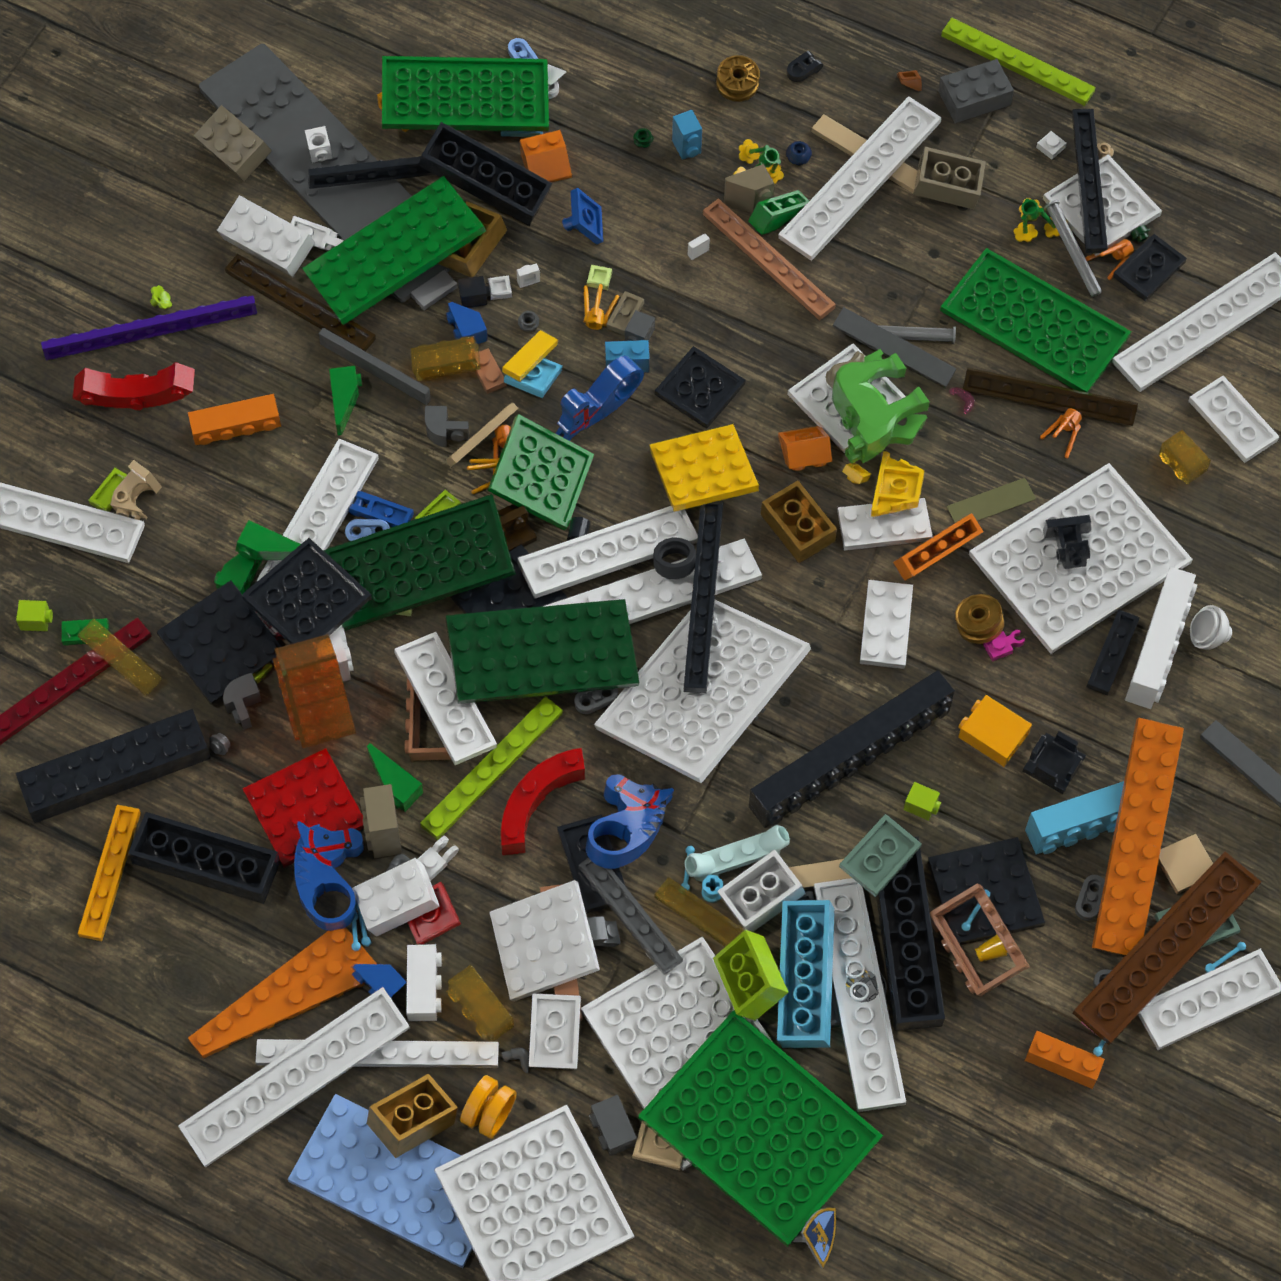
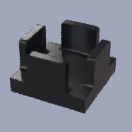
M1058 731L1056 737L1045 733L1032 750L1022 772L1063 795L1085 760L1086 755L1077 750L1078 742L1064 733Z

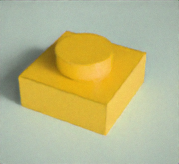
M856 462L846 464L842 471L847 475V479L855 484L867 482L872 475Z

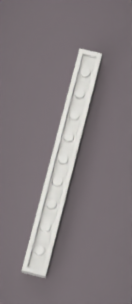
M257 1039L256 1065L267 1066L304 1040ZM390 1041L354 1067L498 1068L499 1042Z

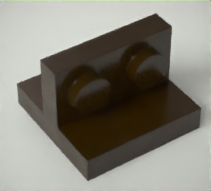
M511 504L498 511L509 552L519 545L525 547L537 541V536L528 523V512L524 506L518 507Z

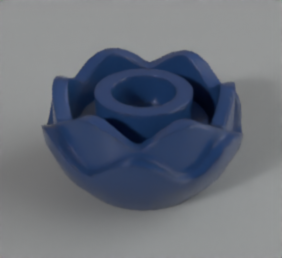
M802 141L791 143L786 150V157H788L789 162L798 166L806 164L812 156L810 146Z

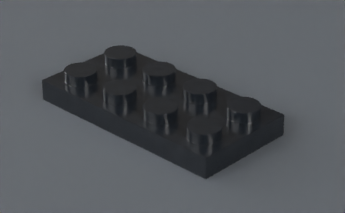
M602 814L557 827L572 878L579 884L586 914L609 907L579 869V864L589 858L586 853L589 828L596 820L603 818ZM601 835L594 839L601 848L614 851L609 835ZM620 868L612 869L625 885Z

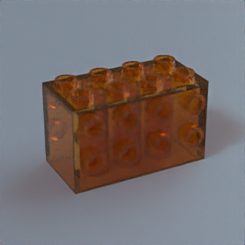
M329 634L276 648L277 658H273V663L295 741L300 740L302 749L356 734L340 668Z

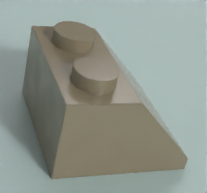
M762 164L726 177L724 189L725 205L752 214L758 202L773 198L774 182L765 165Z

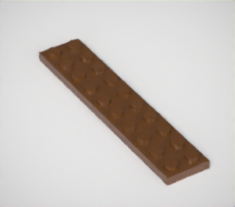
M1225 851L1075 1008L1072 1014L1110 1045L1260 886L1261 881Z

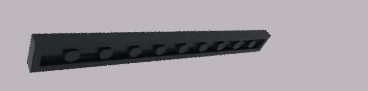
M723 501L700 506L684 692L707 694Z

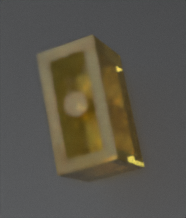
M1183 430L1164 441L1159 451L1162 461L1169 464L1176 476L1186 484L1207 472L1211 462Z

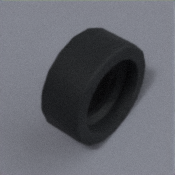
M672 537L659 542L654 548V567L656 572L662 577L681 579L694 571L696 550L694 545L688 540ZM673 553L683 554L688 557L680 563H668L662 560L663 557Z

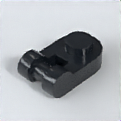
M806 51L788 64L787 77L791 81L801 82L814 72H819L823 67V63L819 59L816 60L810 51Z

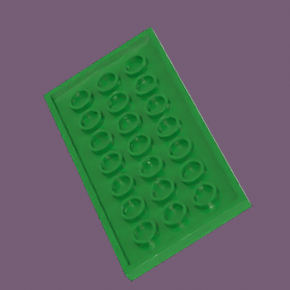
M382 56V129L437 130L439 124L443 122L455 130L549 132L547 59Z
M442 176L302 269L344 325L486 232V229L447 179Z
M988 248L983 251L940 308V311L1072 389L1089 393L1132 332Z

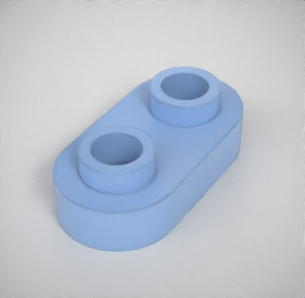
M515 38L509 42L508 54L511 58L538 59L524 39Z
M354 519L346 526L345 534L350 541L376 533V527H381L385 530L390 528L386 521L380 519ZM359 527L361 533H354L353 528Z

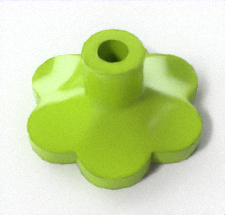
M158 285L151 288L152 299L150 303L153 307L158 305L162 310L172 307L171 297L168 292L164 291L162 286Z

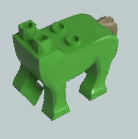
M881 349L868 356L857 351L849 361L835 364L826 373V382L832 388L833 404L842 418L844 427L850 430L854 436L848 439L849 448L845 450V455L850 463L858 460L865 463L881 453L889 444L909 445L913 443L917 433L926 422V415L914 414L928 411L930 403L920 387H917L906 397L888 404L883 395L870 384L881 377H905L906 367L896 353L886 359H882L884 353ZM906 417L904 426L897 424Z

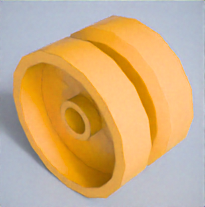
M488 1075L483 1076L469 1096L463 1108L460 1122L471 1129L479 1124V1133L492 1139L506 1121L516 1100L517 1092L506 1085L498 1090L497 1080Z

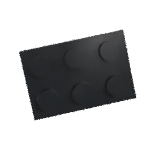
M1153 234L1114 271L1113 277L1146 302L1186 263L1187 258Z

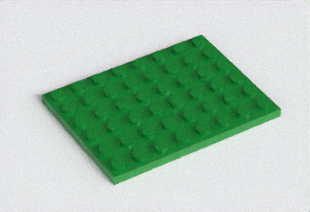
M735 1010L728 1015L638 1115V1118L787 1247L801 1233L809 1218L826 1204L883 1137L879 1131L742 1016L737 1015Z

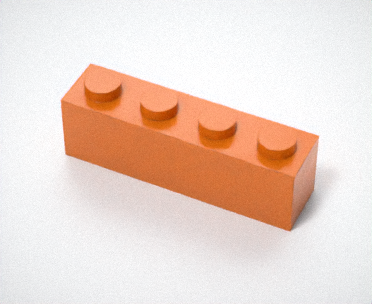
M274 394L188 412L195 445H207L218 440H229L236 436L252 435L255 432L271 431L281 427Z
M971 513L898 558L893 563L904 581L983 533V530Z

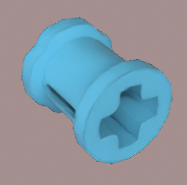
M708 875L702 882V897L710 903L721 899L718 890L723 887V881L717 875ZM710 887H714L715 891H711Z

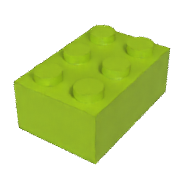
M744 930L713 957L735 1012L739 1016L756 1021L789 993L767 942L762 935Z

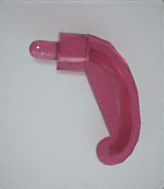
M958 387L949 390L951 395L956 393L965 402L963 407L965 409L964 414L972 410L975 400L969 392Z

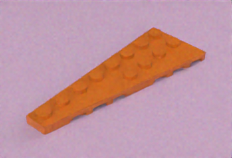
M346 927L344 929L327 931L188 1037V1040L204 1059L228 1048L230 1044L244 1038L248 1039L253 1036L252 1034L266 1028L270 1029L283 1020L292 1019L320 1006L321 1003L334 997L338 998L349 990L364 986L365 982L360 984L353 977L352 973L354 970L351 966L354 964L377 963L362 945L358 951L352 949L353 935Z

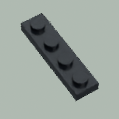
M1120 609L1118 610L1087 683V688L1108 696L1140 617Z

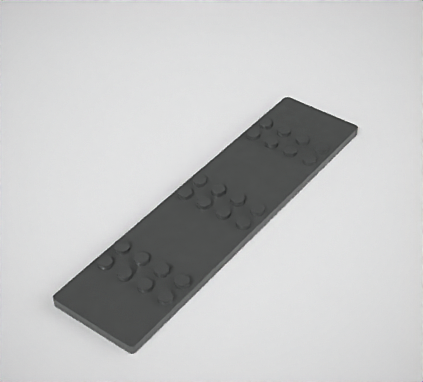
M265 44L256 46L199 84L200 92L216 109L221 105L225 107L268 145L272 151L264 160L330 229L338 233L337 237L339 239L346 240L412 197L396 179L309 189L308 169L376 162L377 160ZM325 126L332 159L312 163L305 130ZM437 263L391 294L399 302L403 303L411 298L413 290L443 270L449 272L451 269Z

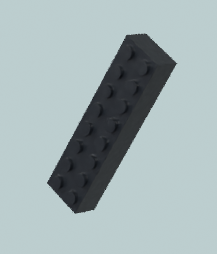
M190 709L15 774L28 811L35 824L211 759L194 711Z
M919 848L876 896L895 1031L942 1027L945 1020L921 850Z

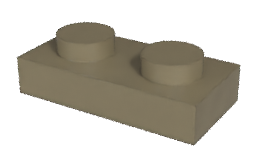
M625 291L607 322V329L625 336V329L635 310L640 312L644 305V299Z

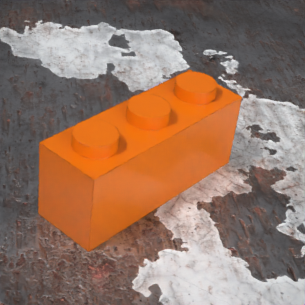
M1036 1031L1025 1058L1026 1062L1093 1089L1105 1060L1039 1031Z

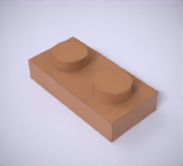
M489 348L469 356V361L487 394L507 386L504 383V376Z

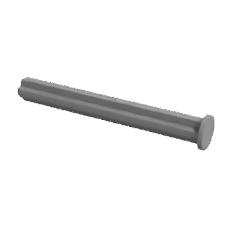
M1059 200L1052 201L1044 206V211H1048L1090 295L1095 297L1101 293V288L1058 206L1060 204Z
M878 325L902 339L951 341L952 344H955L956 327L946 329Z

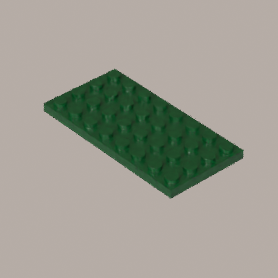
M493 494L324 550L372 596L370 601L342 624L345 631L516 575Z
M625 599L446 615L445 620L458 704L639 686L640 682Z

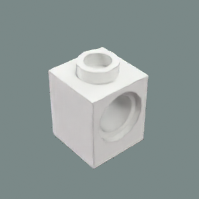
M325 126L305 130L312 163L332 159Z

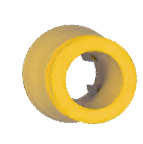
M997 934L974 949L980 962L1004 957L1008 953Z

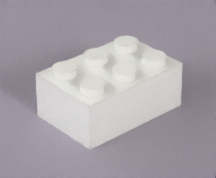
M776 850L770 852L718 890L721 899L743 929L754 932L780 913L783 901H796L806 894L802 884Z
M416 858L352 888L367 930L375 936H379L440 907L425 866Z

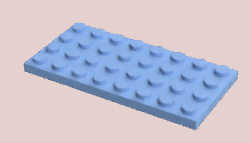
M335 1094L292 1170L288 1182L463 1268L473 1248L434 1172L435 1168L461 1155L428 1139L395 1158L367 1125L369 1110Z

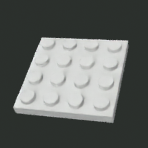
M1106 155L1099 160L1107 246L1109 248L1131 235L1130 233L1143 224L1147 225L1161 216L1162 210L1109 155ZM1077 173L1045 193L1043 200L1047 204L1059 200L1060 204L1058 206L1070 229L1084 243Z
M851 344L788 390L787 394L817 426L825 430L830 439L844 453L849 448L848 439L854 436L842 423V418L832 401V388L826 382L825 376L827 371L835 364L849 361L857 351L862 353L854 344ZM887 377L878 378L870 383L883 395L888 404L906 397Z
M573 880L490 912L510 1000L517 1001L600 970L577 881Z

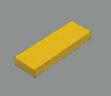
M540 330L503 366L502 372L520 382L558 345V339Z

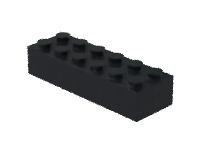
M443 122L439 124L422 153L419 166L440 178L444 176L449 183L529 227L552 186V183Z
M145 812L128 852L132 864L262 904L265 903L281 863L277 851Z

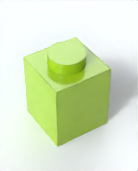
M19 600L16 621L20 630L47 631L48 623H52L53 612L49 609L47 602Z
M914 782L903 810L929 821L932 814L937 815L942 802L938 801L940 793Z

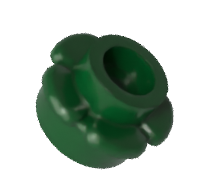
M646 128L638 129L633 136L634 144L637 147L647 148L654 140L653 135Z
M1145 224L1137 227L1130 233L1132 241L1143 242L1149 237L1150 229H1147Z

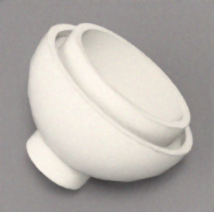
M1208 605L1203 607L1191 622L1190 638L1193 645L1197 648L1211 650L1222 643L1228 642L1232 636L1229 620L1225 612L1217 606Z

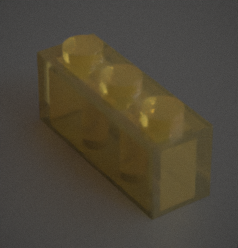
M474 336L411 348L412 371L418 381L481 369L479 346Z
M469 965L448 980L449 990L447 993L455 1003L459 1001L463 1007L461 1011L469 1021L473 1019L477 1025L475 1028L483 1039L487 1038L490 1042H494L514 1027L512 1016L472 965Z

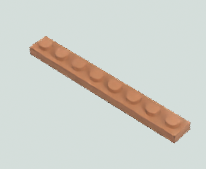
M719 198L703 210V215L819 321L835 309V303Z

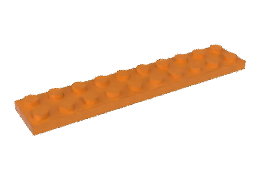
M1143 718L1136 719L1092 944L1094 949L1126 956L1144 937L1184 728Z

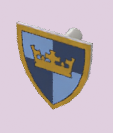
M823 1208L816 1211L809 1218L802 1232L794 1239V1242L807 1243L821 1268L824 1267L833 1247L836 1229V1209Z

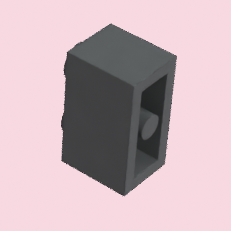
M618 1095L591 1105V1114L588 1117L593 1129L598 1128L601 1136L598 1137V1141L603 1151L607 1149L609 1156H612L635 1146L637 1137Z

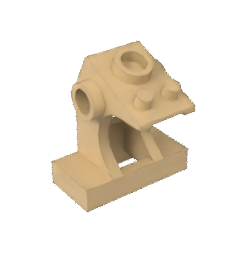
M133 460L128 466L131 471L114 490L110 505L118 515L125 517L131 515L136 520H140V518L147 519L148 517L142 513L143 511L136 506V499L140 493L146 490H152L157 494L162 486L150 471Z

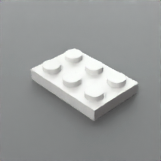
M532 995L529 1067L577 1069L581 996Z

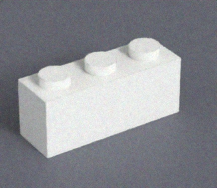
M436 944L407 945L408 1021H437V1012H441V998H437V990H441L442 980L441 975H437V967L442 966L441 952L437 953Z

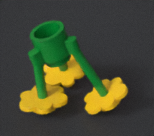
M1024 199L1023 204L1019 207L1023 222L1018 225V228L1014 229L1015 239L1019 242H1030L1032 238L1037 237L1038 231L1035 229V226L1033 224L1028 225L1027 221H1036L1040 215L1048 222L1044 225L1046 236L1049 238L1054 235L1056 237L1060 236L1053 220L1044 212L1040 202L1037 199Z

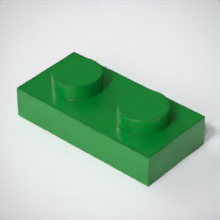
M108 619L62 621V644L102 643L108 638Z

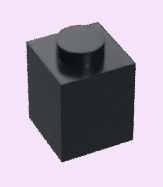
M483 276L458 279L462 306L471 308L487 305V297L491 296L489 283L485 284Z

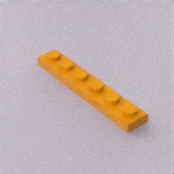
M122 805L116 806L79 927V937L97 941L103 940L141 812L138 808Z

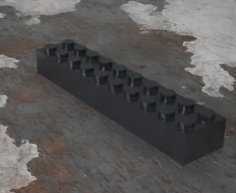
M937 670L751 788L749 797L750 810L764 828L769 825L774 826L783 819V816L789 812L791 814L797 812L803 803L808 800L809 802L814 801L825 789H833L842 778L853 776L858 771V768L864 764L865 766L872 764L878 755L889 753L900 741L906 742L917 730H925L936 718L939 717L941 719L950 712L955 690Z

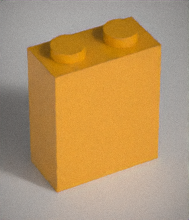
M985 695L982 701L977 700L971 709L973 713L970 717L965 716L959 724L960 733L958 738L1005 767L1029 735L1032 724L988 695Z

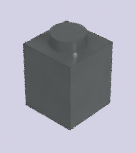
M635 310L625 329V341H649L655 330V317Z

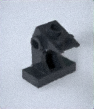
M1090 515L1045 521L1043 528L1044 538L1056 537L1058 546L1056 551L1057 560L1062 562L1064 569L1087 566V559H1090V548L1088 540L1082 541L1081 534L1089 532L1091 525Z

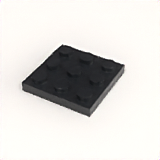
M693 346L655 389V395L707 429L742 389L746 380Z

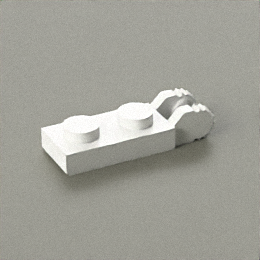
M446 836L441 837L432 848L430 847L417 859L425 866L430 881L447 866V863L459 851L458 847L452 846L445 852L443 857L438 854L448 843L449 839Z

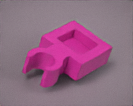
M1020 630L1013 631L1007 637L1004 631H1002L996 639L983 643L992 662L1012 654V647L1024 645L1025 638L1022 640L1014 638L1020 635Z

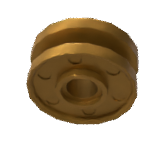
M739 55L727 57L720 63L717 69L716 87L719 93L728 100L738 102L748 100L756 94L759 88L760 70L757 64L748 57Z
M985 594L971 595L963 599L956 608L955 620L958 632L966 641L976 644L988 643L1002 633L1004 628L1002 607L998 600L992 596Z

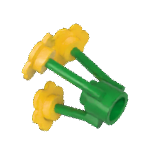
M750 139L745 140L743 145L739 146V159L741 161L751 164L753 160L759 159V164L756 166L764 164L774 184L778 180L783 179L784 174L780 171L781 166L779 165L781 160L776 149L769 148V145L758 148V145ZM737 168L734 174L745 171V168Z

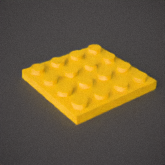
M733 424L650 444V452L674 512L759 491V484Z

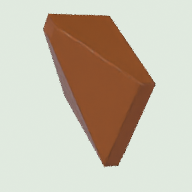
M916 70L897 73L901 84L914 90L922 91L921 77Z

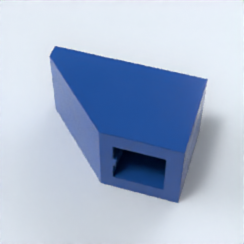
M453 302L448 303L449 312L446 313L449 325L453 324L455 339L457 342H461L463 349L488 341L487 329L479 312Z
M354 964L351 966L354 970L352 973L353 977L360 984L365 982L371 988L368 991L370 995L383 987L391 998L406 983L391 965Z

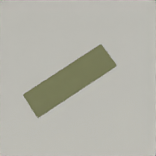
M1022 478L948 505L947 508L955 523L971 513L978 521L1033 501L1036 497L1027 480Z

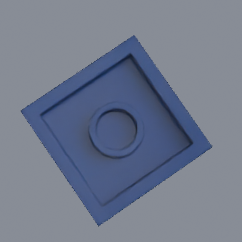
M579 188L571 190L572 216L562 220L563 227L567 231L576 228L596 245L602 243L601 206Z

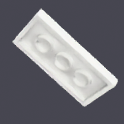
M1224 376L1213 381L1189 398L1191 405L1244 463L1279 440L1277 433Z
M920 498L917 508L875 517L871 516L872 504L839 507L837 510L844 551L925 542L932 538L925 498Z
M868 580L860 664L905 669L913 585Z

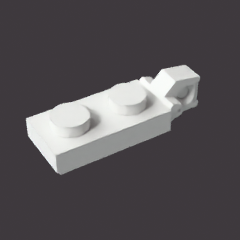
M293 216L291 224L309 233L315 242L314 247L329 251L344 241L336 238L338 233L332 229Z

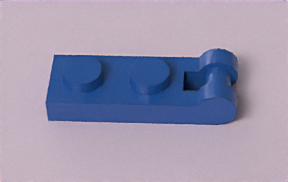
M362 491L357 492L354 504H351L348 512L353 516L384 520L390 527L409 522L414 515L413 509ZM363 504H368L367 508L362 507Z

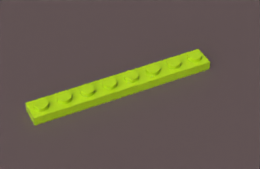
M954 18L950 19L942 31V37L991 61L997 59L1001 66L1083 106H1086L1095 92L1096 87Z
M545 696L497 745V748H494L420 822L421 827L438 841L563 714V710Z

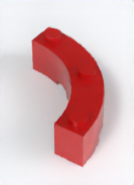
M175 362L171 366L159 370L157 375L149 377L146 374L126 375L124 378H111L109 373L84 368L75 376L72 399L78 400L84 405L93 404L112 408H131L133 410L161 406L181 400L193 392L195 369Z
M582 748L568 750L546 759L529 771L518 783L507 802L502 818V856L526 853L525 837L529 819L539 804L546 798V795L557 787L561 788L567 784L585 780Z

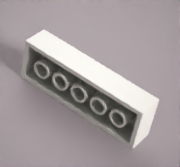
M1173 567L1169 568L1125 701L1148 709L1152 708L1154 702H1159L1179 644V638L1182 634L1186 617L1191 607V601L1198 585L1194 583L1195 574Z

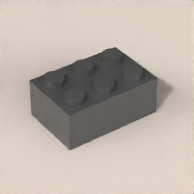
M995 59L942 76L938 93L954 123H958L1010 106L1014 89L998 60Z

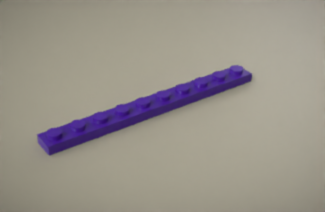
M242 296L235 300L220 301L216 304L202 305L185 311L179 310L171 314L156 315L153 318L138 319L125 324H115L111 327L93 329L80 334L74 333L62 338H51L41 342L45 359L51 360L257 314L254 296Z

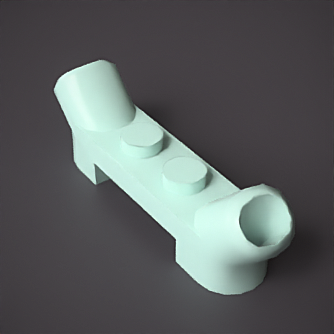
M775 825L764 833L701 854L691 853L685 859V870L689 876L701 882L708 875H717L719 877L721 873L757 862L773 850L780 854V850L790 843L789 834L783 826Z

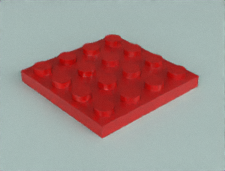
M326 748L242 788L274 851L278 852L283 868L293 864L295 861V851L300 838L297 826L298 821L309 828L319 824L320 827L326 828L329 831L349 828L358 831L364 829L363 815Z

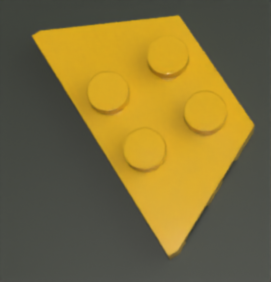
M883 451L871 516L875 517L917 508L924 479V470L910 465L909 462L903 459L897 461L890 457L889 452Z

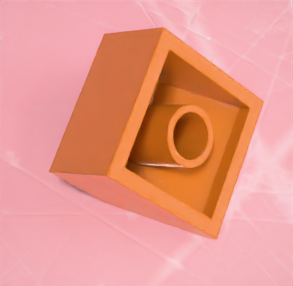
M560 130L520 139L521 157L526 169L551 183L572 178L567 149Z
M815 426L778 433L785 464L789 469L798 471L805 469V466L822 467L826 463L832 462L830 437L822 427Z

